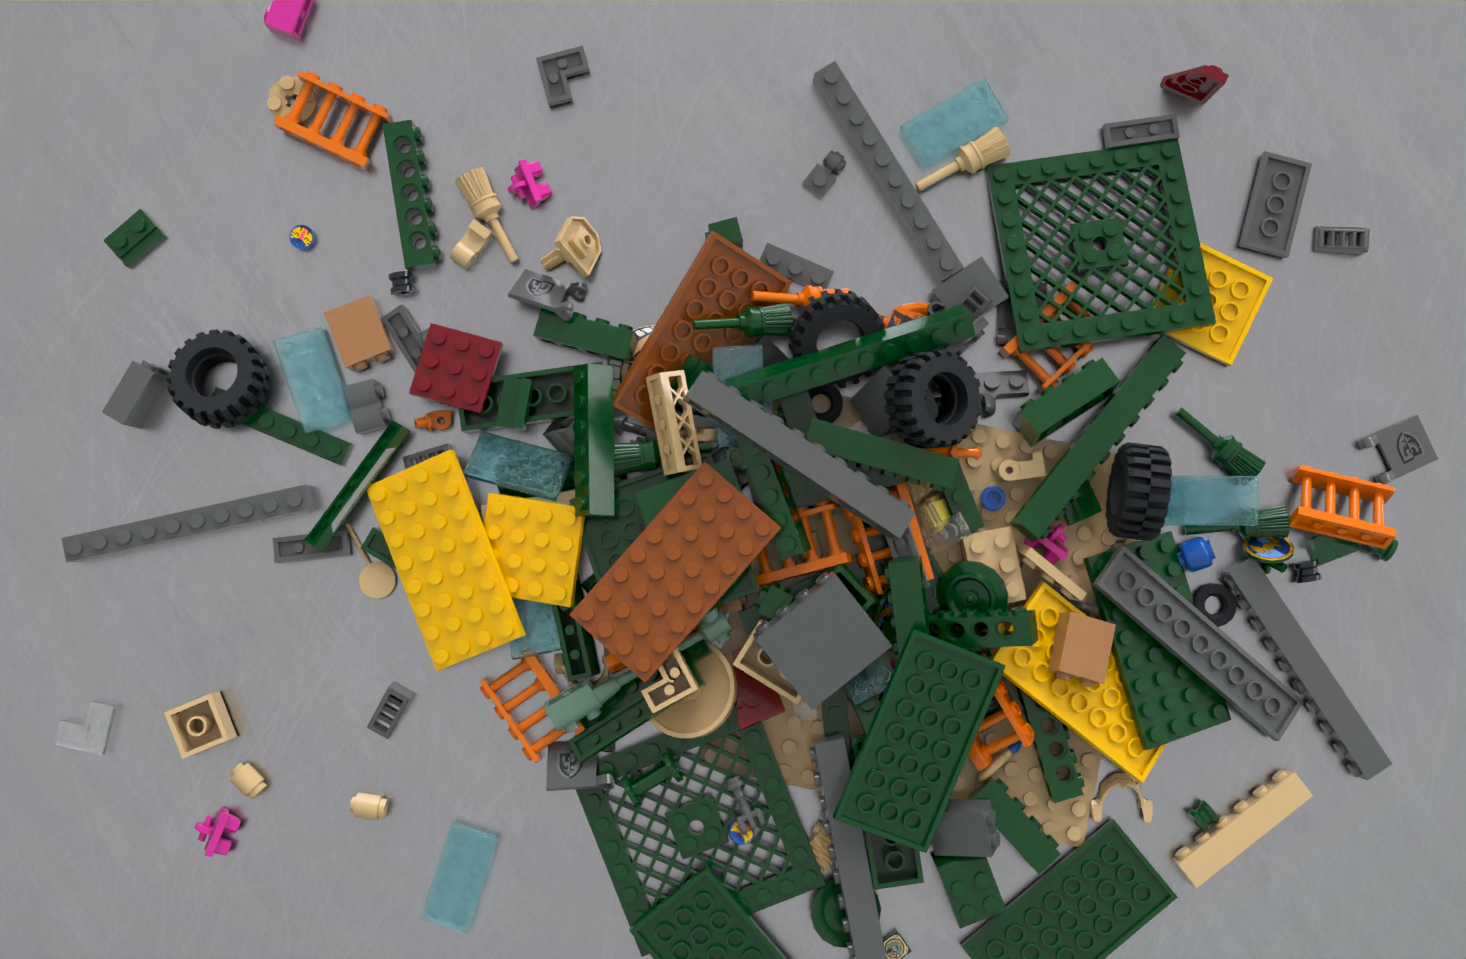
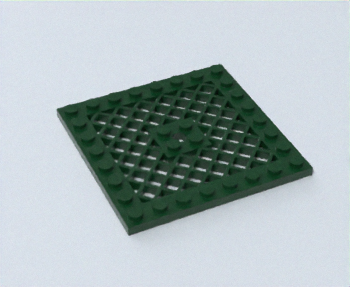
M1178 139L986 166V176L1019 354L1209 327L1216 324ZM1141 171L1137 177L1130 173ZM1144 173L1156 179L1152 186L1140 180ZM1117 174L1113 180L1106 176ZM1121 176L1132 183L1127 190L1116 183ZM1093 177L1089 184L1082 180ZM1097 179L1108 186L1104 193L1092 187ZM1069 181L1065 187L1057 182ZM1073 182L1084 189L1079 197L1068 190ZM1158 183H1160L1162 194L1154 189ZM1045 184L1041 191L1034 187L1035 185ZM1135 185L1146 192L1142 199L1130 193ZM1049 186L1060 193L1055 200L1045 194ZM1015 188H1021L1016 194ZM1025 189L1036 196L1031 204L1020 197ZM1111 189L1122 195L1118 203L1106 196ZM1087 192L1098 199L1094 206L1082 200ZM1149 195L1161 202L1156 210L1145 203ZM1063 196L1074 202L1069 210L1058 203ZM1039 199L1050 205L1046 213L1034 207ZM1125 199L1136 205L1132 213L1120 206ZM1101 202L1113 209L1108 216L1097 210ZM1019 205L1026 209L1022 216H1020ZM1078 205L1089 212L1084 220L1072 213ZM1163 205L1165 207L1166 216L1159 212ZM1140 208L1151 215L1146 223L1135 216ZM1053 209L1064 215L1060 223L1049 217ZM1030 212L1040 218L1035 227L1024 220ZM1115 212L1127 218L1123 225H1121L1120 217L1111 218ZM1092 215L1099 219L1087 222ZM1068 218L1075 223L1071 224L1070 231L1063 226ZM1154 218L1165 225L1161 232L1149 225ZM1130 221L1141 228L1136 236L1125 229ZM1043 222L1054 228L1050 236L1039 230ZM1023 227L1031 232L1026 239L1024 237ZM1168 228L1171 240L1163 235ZM1058 231L1069 238L1064 246L1053 240ZM1144 231L1156 238L1151 246L1140 239ZM1034 235L1045 242L1040 250L1029 243ZM1124 237L1131 241V244L1128 246L1127 249L1125 246ZM1072 241L1075 254L1067 249ZM1093 241H1103L1106 249L1101 251L1095 249ZM1158 241L1170 248L1166 255L1154 249ZM1048 244L1059 251L1054 260L1043 253ZM1134 244L1146 251L1141 259L1129 252ZM1027 250L1035 255L1030 263ZM1172 251H1174L1176 263L1168 258ZM1062 254L1073 261L1069 269H1066L1057 262ZM1149 254L1161 261L1156 269L1144 262ZM1038 258L1049 265L1044 273L1033 266ZM1128 259L1136 264L1132 272L1124 268L1129 264ZM1163 264L1175 271L1170 279L1158 271ZM1076 265L1079 273L1087 272L1083 279L1071 272ZM1139 267L1150 274L1146 282L1134 275ZM1052 268L1063 274L1058 283L1047 276ZM1111 269L1107 276L1099 270ZM1115 271L1126 277L1121 286L1110 279ZM1031 273L1040 278L1034 286ZM1091 274L1102 281L1097 289L1086 282ZM1177 274L1179 276L1181 286L1173 282ZM1153 277L1165 284L1160 292L1148 285ZM1066 278H1069L1078 285L1073 293L1062 286ZM1042 281L1054 288L1049 296L1037 289ZM1129 281H1132L1141 288L1136 296L1124 288ZM1105 284L1117 291L1112 299L1100 292ZM1081 287L1092 294L1087 303L1076 296ZM1168 287L1180 294L1175 302L1163 295ZM1144 290L1155 297L1151 305L1139 299ZM1057 291L1069 297L1063 306L1051 299ZM1119 294L1131 301L1126 309L1114 302ZM1036 297L1044 301L1039 309L1037 307ZM1095 297L1107 305L1102 312H1099L1090 305ZM1183 297L1184 303L1178 304ZM1158 300L1166 305L1153 308ZM1071 301L1083 308L1077 316L1066 309ZM1047 304H1050L1058 311L1053 320L1041 312ZM1134 304L1142 308L1141 310L1129 311ZM1110 307L1118 312L1105 315ZM1085 311L1093 315L1092 317L1081 318ZM1061 314L1070 319L1057 321Z
M737 703L734 704L727 720L718 729L706 736L695 739H681L661 733L597 759V776L611 774L615 781L614 784L622 788L624 787L618 778L632 773L630 779L633 781L635 775L641 776L645 774L640 769L655 764L653 767L655 768L663 763L662 753L668 751L672 756L677 755L675 760L677 764L681 756L694 761L689 773L680 769L682 775L687 777L683 789L670 784L671 777L659 784L664 786L660 798L647 792L641 795L642 803L645 798L657 802L653 814L640 809L642 805L636 807L625 802L626 791H624L620 800L609 795L610 790L604 791V789L599 788L575 789L630 927L655 908L658 900L663 901L667 898V896L661 894L665 883L679 888L685 883L688 874L694 876L698 873L691 869L695 858L708 863L707 866L709 868L713 865L724 870L720 881L749 915L826 885L825 878L822 875L764 726L760 722L739 731ZM738 731L740 738L730 733ZM723 737L719 748L708 743ZM727 738L740 743L735 755L723 750ZM700 746L696 757L685 752ZM742 746L745 748L749 761L739 757ZM704 747L717 752L712 764L700 759ZM720 754L733 759L728 771L716 766ZM736 761L749 766L745 777L739 776L740 779H743L745 784L758 789L754 801L745 798L748 804L751 805V811L754 808H760V810L767 812L765 825L760 826L754 820L756 827L761 830L757 839H752L749 842L754 845L750 856L738 852L737 848L739 845L735 844L733 849L722 845L729 842L727 835L729 834V828L727 827L731 817L737 818L742 816L734 812L738 803L736 799L731 810L718 805L722 793L735 798L732 791L725 789V781L729 777L734 778L738 776L732 773ZM697 763L710 768L705 780L693 775ZM752 768L759 784L748 780ZM713 770L726 775L722 787L709 782ZM690 779L703 784L699 796L686 791ZM706 786L719 791L715 803L711 794L702 797ZM667 789L680 793L676 805L663 800ZM761 792L768 807L757 803ZM683 796L694 800L679 806ZM609 801L618 804L615 814H613ZM660 805L671 809L664 813L667 820L656 816ZM622 807L634 812L630 823L618 818ZM718 811L728 814L725 825H723ZM638 814L650 819L646 830L634 825ZM771 815L777 830L766 826ZM654 821L666 826L662 837L649 832ZM692 821H701L704 825V830L701 833H694L690 829ZM618 824L628 828L624 838ZM669 829H671L676 843L665 839ZM631 830L644 835L639 846L627 841ZM764 831L777 836L773 847L760 842ZM647 837L660 842L655 853L643 848ZM780 838L786 853L776 849ZM663 844L676 849L672 860L659 855ZM627 847L637 851L633 862ZM757 847L770 852L766 863L753 858ZM714 848L711 858L699 854ZM718 849L731 854L727 865L714 860ZM679 852L683 860L692 857L688 867L675 862ZM640 853L653 858L649 869L636 864ZM773 854L786 859L782 871L769 865ZM734 856L747 861L743 872L730 867ZM656 860L669 865L665 876L652 871ZM790 862L793 869L786 871ZM750 863L763 868L759 880L746 874ZM672 867L685 872L681 883L668 878ZM636 870L646 874L642 884ZM767 870L774 874H777L776 876L763 880ZM727 872L740 877L736 889L723 883ZM649 876L662 881L658 892L645 887ZM743 880L753 883V885L740 889ZM646 894L655 897L652 907H650ZM634 937L641 956L648 955L649 953Z

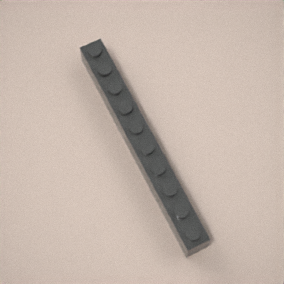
M836 61L815 72L813 83L938 284H941L964 268Z
M702 371L698 375L682 401L894 541L902 537L916 514L910 509L911 506L901 499H894L889 495L890 492L886 488L870 483L868 481L869 478L860 471L854 472L847 467L848 464L839 457L833 458L826 453L827 450L818 443L812 444L805 439L806 436L801 431L795 428L791 430L783 425L784 421L774 414L768 415L762 410L763 407L753 400H746L741 396L742 393L733 386H725L714 373Z
M301 485L61 539L66 562H82L317 510L312 486Z
M1244 556L1223 570L1222 574L1225 577L1223 579L1225 585L1230 591L1234 590L1238 596L1237 603L1243 611H1248L1252 617L1250 620L1251 624L1258 632H1262L1266 638L1264 641L1265 645L1272 653H1276L1280 659L1278 661L1279 666L1286 674L1289 673L1294 680L1292 682L1293 687L1299 694L1303 693L1308 701L1306 702L1307 708L1312 714H1317L1321 720V729L1326 735H1331L1335 741V744H1333L1334 748L1342 757L1345 756L1349 762L1347 767L1355 777L1369 780L1392 765V762L1257 561L1249 556Z
M841 734L812 739V747L808 748L811 762L816 763L817 772H813L815 785L821 788L822 796L818 797L821 812L825 811L827 820L823 821L825 835H830L831 845L827 847L830 860H835L836 869L832 870L835 885L839 884L841 893L837 894L840 909L845 911L842 925L844 932L849 933L850 942H846L849 957L854 959H887L862 829L833 818V813L851 773L844 737Z

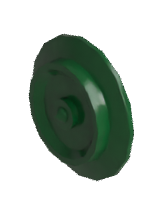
M965 561L955 564L944 573L938 586V600L942 610H953V614L962 613V610L977 609V612H986L989 608H1002V611H1006L1008 608V591L1004 580L993 568L982 562ZM979 622L981 630L988 629L985 623Z
M832 879L819 889L813 899L811 919L815 931L823 941L834 947L847 948L846 942H850L849 933L844 932L842 925L845 911L840 909L837 894L841 893L839 884L835 885L834 879ZM874 891L880 921L881 906L878 895Z

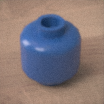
M1202 537L1182 542L1180 544L1181 552L1177 554L1181 567L1186 566L1190 572H1196L1212 566V559L1216 558L1210 541H1205Z

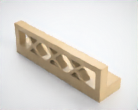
M684 370L661 372L646 377L664 476L698 470L702 462L692 409L690 405L682 401L688 392ZM670 377H677L679 387L676 392L670 386ZM677 401L683 407L681 417L675 412L674 405ZM681 426L687 430L688 437L686 441L680 437L679 430ZM686 450L692 455L693 465H685L684 454Z

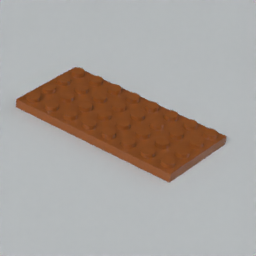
M711 231L614 394L613 406L656 430L646 377L661 372L679 371L690 353L721 372L719 375L721 380L757 338L756 336L747 338L743 331L737 330V328L693 330L692 321L736 318L737 315L742 314L746 306L767 307L780 304L752 301L751 293L752 291L786 294L792 281L716 232ZM670 377V378H669L670 385H671V383L673 382V380H674L675 377ZM677 403L674 405L676 409L683 410V407Z
M704 462L569 615L642 681L647 683L782 528L710 465Z

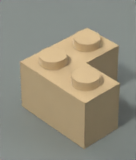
M677 648L659 668L663 679L643 689L641 692L652 713H655L700 689L681 651Z

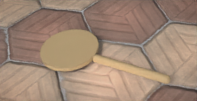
M347 523L346 528L366 563L359 576L361 590L365 595L374 599L388 596L396 585V576L393 569L382 562L371 563L365 551L360 549L362 545L354 530Z

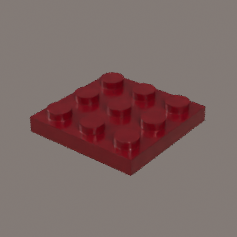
M431 323L409 394L482 415L503 343Z

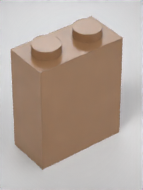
M371 295L324 313L345 368L354 370V372L361 371L368 367V363L375 360L377 363L386 361L391 358L390 354L396 352L386 326L381 320L382 316L375 298Z
M1071 611L1059 613L1048 672L1055 673L1056 678L1060 680L1071 681V678L1079 680L1078 684L1085 687L1093 688L1094 684H1104L1116 625Z

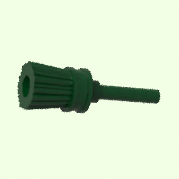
M787 303L767 307L746 306L742 314L737 315L736 318L693 320L692 328L693 330L737 328V330H742L747 338L753 336L762 337L764 334L789 336L793 327L792 310H790Z
M1182 407L1176 412L1175 415L1210 443L1209 447L1213 449L1211 458L1219 462L1221 467H1225L1243 487L1249 484L1265 466L1266 461L1242 447L1243 443L1238 442L1233 435L1225 438L1221 435L1216 436Z
M654 439L648 441L639 440V443H614L615 476L642 469L643 471L658 469L661 456L659 446ZM711 442L698 443L700 453L712 452ZM686 450L684 455H689L690 453Z
M1284 504L1256 510L1255 508L1250 510L1240 509L1237 518H1231V521L1185 525L1184 527L1185 535L1232 531L1233 533H1239L1243 540H1248V538L1258 539L1259 537H1288L1290 532L1289 515Z

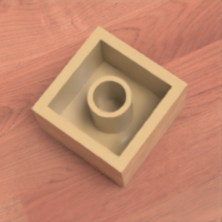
M220 691L210 693L164 712L182 759L237 737Z

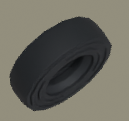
M825 384L808 389L811 402L819 394H824L830 399V409L824 413L815 411L818 420L833 423L840 416L843 409V398L840 391L834 385L832 388H827Z
M1209 583L1201 586L1193 595L1194 607L1217 627L1226 625L1233 619L1237 609V602L1229 588L1222 584ZM1210 596L1219 597L1223 603L1221 612L1216 615L1208 613L1205 609V602Z

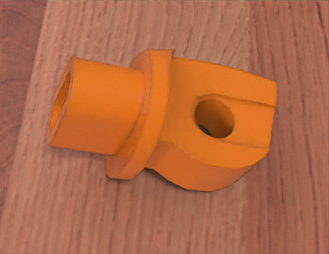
M452 410L432 411L426 413L424 417L414 418L415 428L426 427V431H431L432 428L444 430L451 425ZM438 418L443 419V424L438 423Z

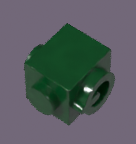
M777 583L776 587L765 584L754 603L758 607L757 612L773 619L779 608L793 603V596L789 594L791 589L780 583Z

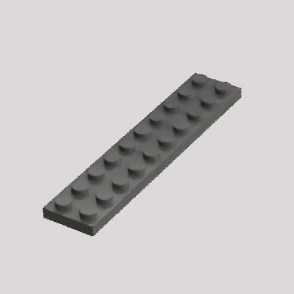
M1124 545L1119 546L1092 585L1273 741H1279L1304 701Z

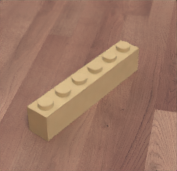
M1286 769L1285 771L1280 770L1275 773L1270 783L1256 788L1251 798L1237 803L1232 813L1228 816L1220 817V820L1214 823L1215 826L1208 832H1201L1195 837L1193 844L1189 847L1184 846L1176 852V857L1172 859V862L1192 886L1198 888L1313 797L1312 793L1295 772Z

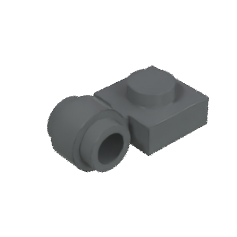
M831 150L823 160L826 164L825 168L817 164L802 184L822 199L837 179L831 173L834 171L839 173L846 165L845 157L838 151L834 152Z

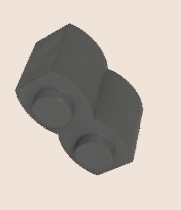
M369 379L344 386L356 434L388 427L387 421H390V414L388 408L382 405L381 398L384 397V391L381 383H377L375 379Z
M574 415L566 419L561 418L553 421L542 434L561 456H573Z

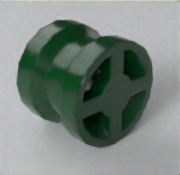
M1394 539L1386 549L1367 545L1366 550L1372 555H1379V558L1386 562L1396 552L1398 541Z
M1204 800L1199 803L1197 809H1191L1188 812L1190 818L1203 832L1208 830V826L1211 823H1217L1220 820L1215 811Z

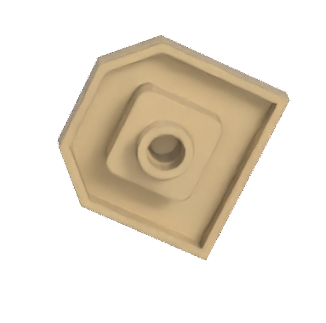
M568 217L554 241L557 248L542 257L540 261L547 270L552 269L564 260L567 263L571 262L583 277H587L590 275L602 252L599 234L584 217Z

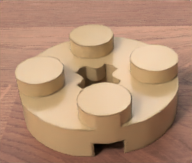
M283 76L271 87L267 106L275 118L277 114L285 117L286 114L289 115L293 105L288 107L289 102L287 100L290 97L298 96L304 84L298 77ZM314 88L298 118L299 124L308 123L317 112L318 101Z

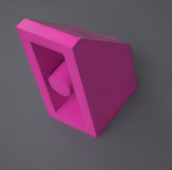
M274 0L271 7L265 11L264 24L271 32L298 41L313 0Z

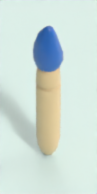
M1021 740L1009 745L1007 749L991 761L988 767L979 773L977 781L987 780L1012 754L1017 753L1022 745Z

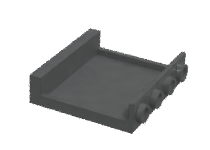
M833 571L829 574L826 572L818 577L815 581L816 584L809 590L806 588L799 592L792 604L789 606L786 604L779 608L775 613L776 616L769 622L766 620L755 628L756 632L753 634L756 642L812 710L892 647Z

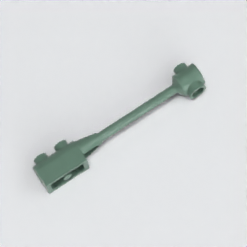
M714 607L700 621L698 630L687 636L678 646L680 651L685 650L702 639L711 643L716 640L718 644H722L731 638L729 632L733 629L721 608L717 609V607ZM629 670L617 678L614 677L596 685H592L589 678H585L546 701L544 710L558 731L565 729L567 733H570L580 726L578 720L587 716L588 720L598 717L601 714L599 708L618 692L623 685L638 676Z

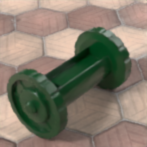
M668 751L662 753L663 763L632 781L627 775L621 778L624 790L636 807L643 804L642 794L673 777L677 782L684 780L677 762Z

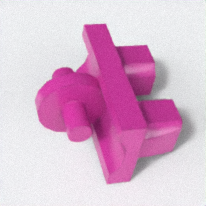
M526 159L520 160L518 162L519 166L514 169L516 175L510 177L513 184L508 187L509 194L517 193L519 200L526 198L530 209L538 207L541 201L549 198L552 193L547 183L536 185L534 178L541 177L543 174L540 163H527Z
M1061 523L1056 527L1050 524L1049 527L1052 528L1049 532L1050 534L1043 540L1039 538L1031 542L1026 537L1023 544L1035 550L1042 543L1048 548L1042 557L1052 565L1060 559L1064 561L1068 556L1067 552L1069 549L1059 542L1064 543L1067 540V537L1061 533L1065 527Z
M221 807L213 826L211 824L214 817L207 816L204 823L197 822L194 827L200 832L198 836L199 841L204 842L207 835H209L204 850H206L205 856L212 857L214 853L227 855L232 841L222 838L221 834L223 830L236 834L241 822L240 818L229 814L227 808Z

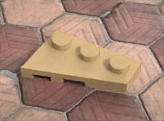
M1018 541L1015 543L1017 554L1023 558L1021 561L1034 570L1036 568L1042 572L1040 576L1051 585L1056 583L1061 587L1059 592L1069 600H1072L1074 597L1082 601L1087 595L1083 589L1033 548Z

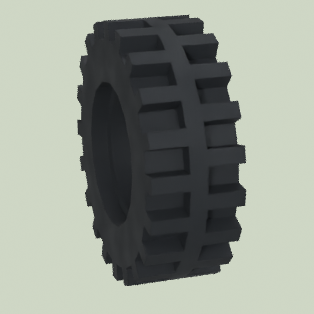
M835 289L834 294H829L825 290L821 291L822 297L815 299L813 296L809 297L810 304L806 308L802 305L799 306L798 311L800 314L798 318L793 317V329L788 336L791 343L788 345L793 358L817 351V338L821 330L829 323L837 320L853 322L858 327L860 337L881 331L885 325L878 316L879 314L862 296L858 297L855 292L850 290L848 294L844 293L841 289ZM868 370L827 383L825 386L832 388L833 384H838L840 388H846L847 381L852 380L856 385L860 383L859 376L865 374L869 377L872 373Z

